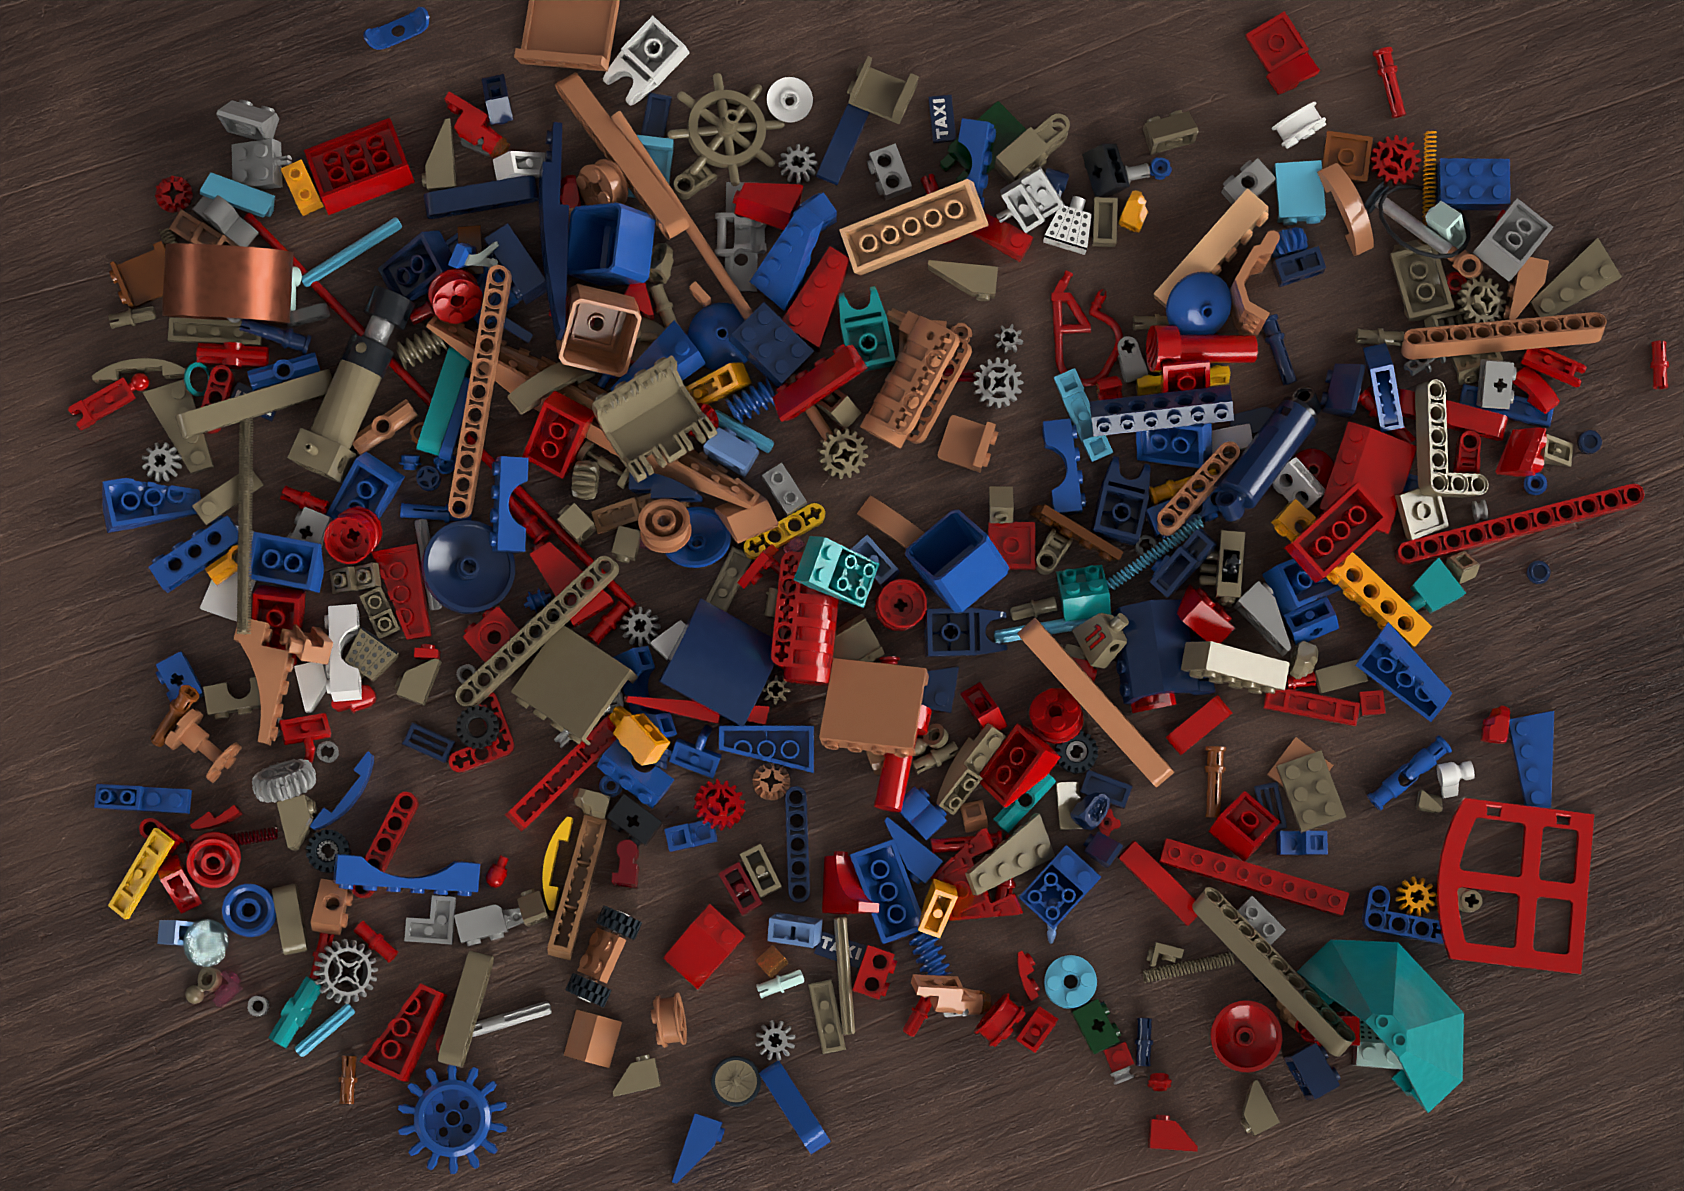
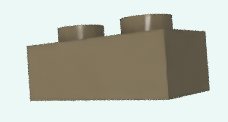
M1094 197L1092 246H1116L1118 198Z

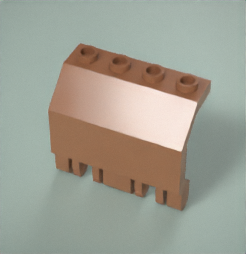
M1274 230L1266 234L1260 245L1253 247L1230 288L1232 297L1230 314L1235 329L1239 330L1238 333L1240 335H1254L1257 338L1270 314L1249 301L1244 284L1249 276L1262 273L1280 239L1279 233Z

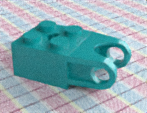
M875 286L870 287L869 305L861 310H856L848 304L844 292L838 293L840 329L843 344L845 346L854 345L868 367L865 371L891 367L896 362L887 316ZM865 341H869L871 345L874 344V346H871V349L863 347Z

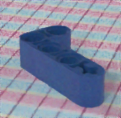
M1375 886L1367 891L1362 915V924L1365 929L1377 933L1444 944L1442 934H1432L1433 930H1441L1439 920L1388 911L1390 893L1387 888ZM1375 890L1383 894L1384 899L1381 903H1376L1372 898ZM1371 914H1376L1380 919L1377 927L1371 926L1368 922ZM1394 918L1400 919L1403 923V928L1400 931H1396L1392 927ZM1418 922L1426 926V933L1424 935H1419L1415 931V926Z
M777 1060L759 1072L810 1154L815 1153L831 1142L780 1061Z

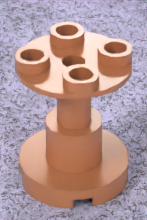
M196 708L195 710L191 709L178 721L176 730L174 732L170 731L165 744L172 750L184 744L194 753L200 751L214 763L206 775V778L214 783L220 777L221 770L224 767L229 769L236 761L234 756L238 754L242 746L235 742L222 752L208 740L210 735L198 726L203 718V714Z

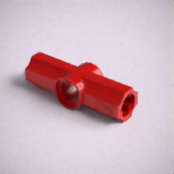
M224 342L223 344L198 343L196 357L199 363L225 365L230 369H241L242 367L261 368L269 364V348L244 346V344L237 342Z

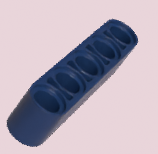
M522 176L432 191L423 195L428 219H439L528 204L539 200L535 176Z
M794 786L788 789L785 796L788 890L792 901L804 903L810 896L807 796L804 789ZM800 792L803 800L799 804H793L789 800L791 793ZM794 815H800L804 823L796 828L790 824V819ZM794 839L803 840L805 845L801 851H794L791 848V843ZM796 862H801L805 865V871L801 875H796L792 872V866ZM796 886H803L806 889V895L801 899L793 896L792 892Z

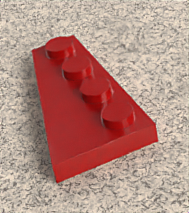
M412 544L371 552L374 560L379 565L381 578L385 582L388 595L396 609V615L406 639L415 640L432 637L419 545Z

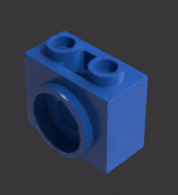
M824 192L810 197L793 212L794 216L804 207L810 209L824 221L820 233L837 222V211Z

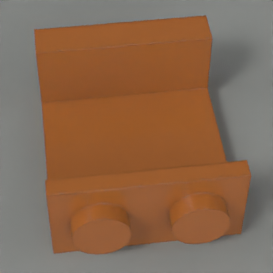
M162 241L153 244L154 250L117 265L115 261L110 262L113 270H110L109 273L114 284L118 283L121 288L118 295L123 305L127 303L133 309L163 296L166 246Z

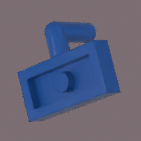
M705 725L697 738L696 744L678 738L669 762L713 779L722 755L704 748L712 728L709 725Z

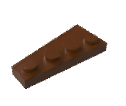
M1046 504L1033 506L1029 512V515L1057 529L1062 535L1075 539L1082 547L1088 550H1095L1099 553L1098 556L1108 562L1120 560L1124 553Z

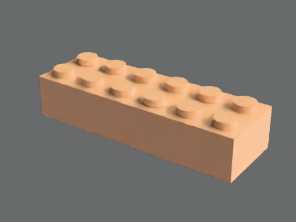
M966 179L839 230L854 273L864 275L989 226L974 182Z
M1247 188L1155 291L1154 298L1166 308L1172 289L1187 275L1196 272H1210L1218 275L1222 270L1221 264L1225 260L1229 263L1237 254V246L1240 243L1245 245L1253 236V228L1256 225L1260 228L1268 219V206Z

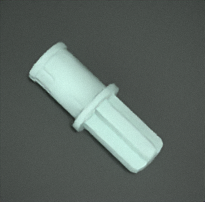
M796 970L782 976L776 975L774 979L756 984L757 990L760 992L761 999L779 991L784 993L785 989L803 983L804 976L801 970Z

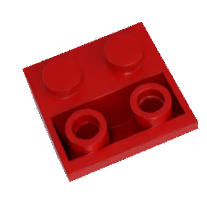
M1189 585L1178 609V616L1204 640L1221 644L1235 629L1230 622L1232 617L1225 612L1226 609L1219 605L1217 601L1214 603L1202 588L1199 587L1196 590L1193 586Z

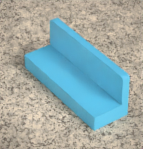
M211 172L200 189V195L211 199L219 195L233 207L260 217H271L274 211V195Z

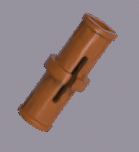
M342 1056L341 1077H339L338 1081L341 1082L339 1104H354L355 1083H357L358 1079L355 1078L357 1056Z

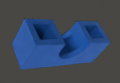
M616 739L603 753L597 767L605 775L610 776L619 783L622 788L636 796L643 804L653 809L667 793L674 779L657 766L647 773L636 770L631 762L633 755Z

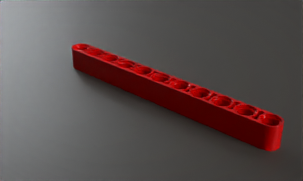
M1629 484L1406 541L1396 549L1395 559L1401 565H1411L1633 508L1644 499V490L1638 484ZM1631 490L1636 493V501L1628 499L1627 491ZM1605 496L1613 498L1614 507H1609L1605 504ZM1582 502H1588L1592 506L1591 513H1587L1582 509ZM1560 508H1566L1569 511V518L1560 516ZM1537 514H1544L1547 518V523H1539ZM1515 519H1520L1524 522V530H1519L1515 527ZM1492 525L1501 527V536L1493 534ZM1476 531L1479 533L1480 540L1477 542L1472 541L1469 537V532ZM1447 537H1454L1457 540V547H1450L1447 544ZM1424 543H1432L1435 547L1434 553L1425 551ZM1403 548L1411 550V559H1406L1402 556L1401 550Z

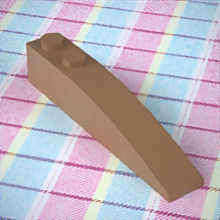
M584 815L548 943V955L571 961L593 881L607 820Z

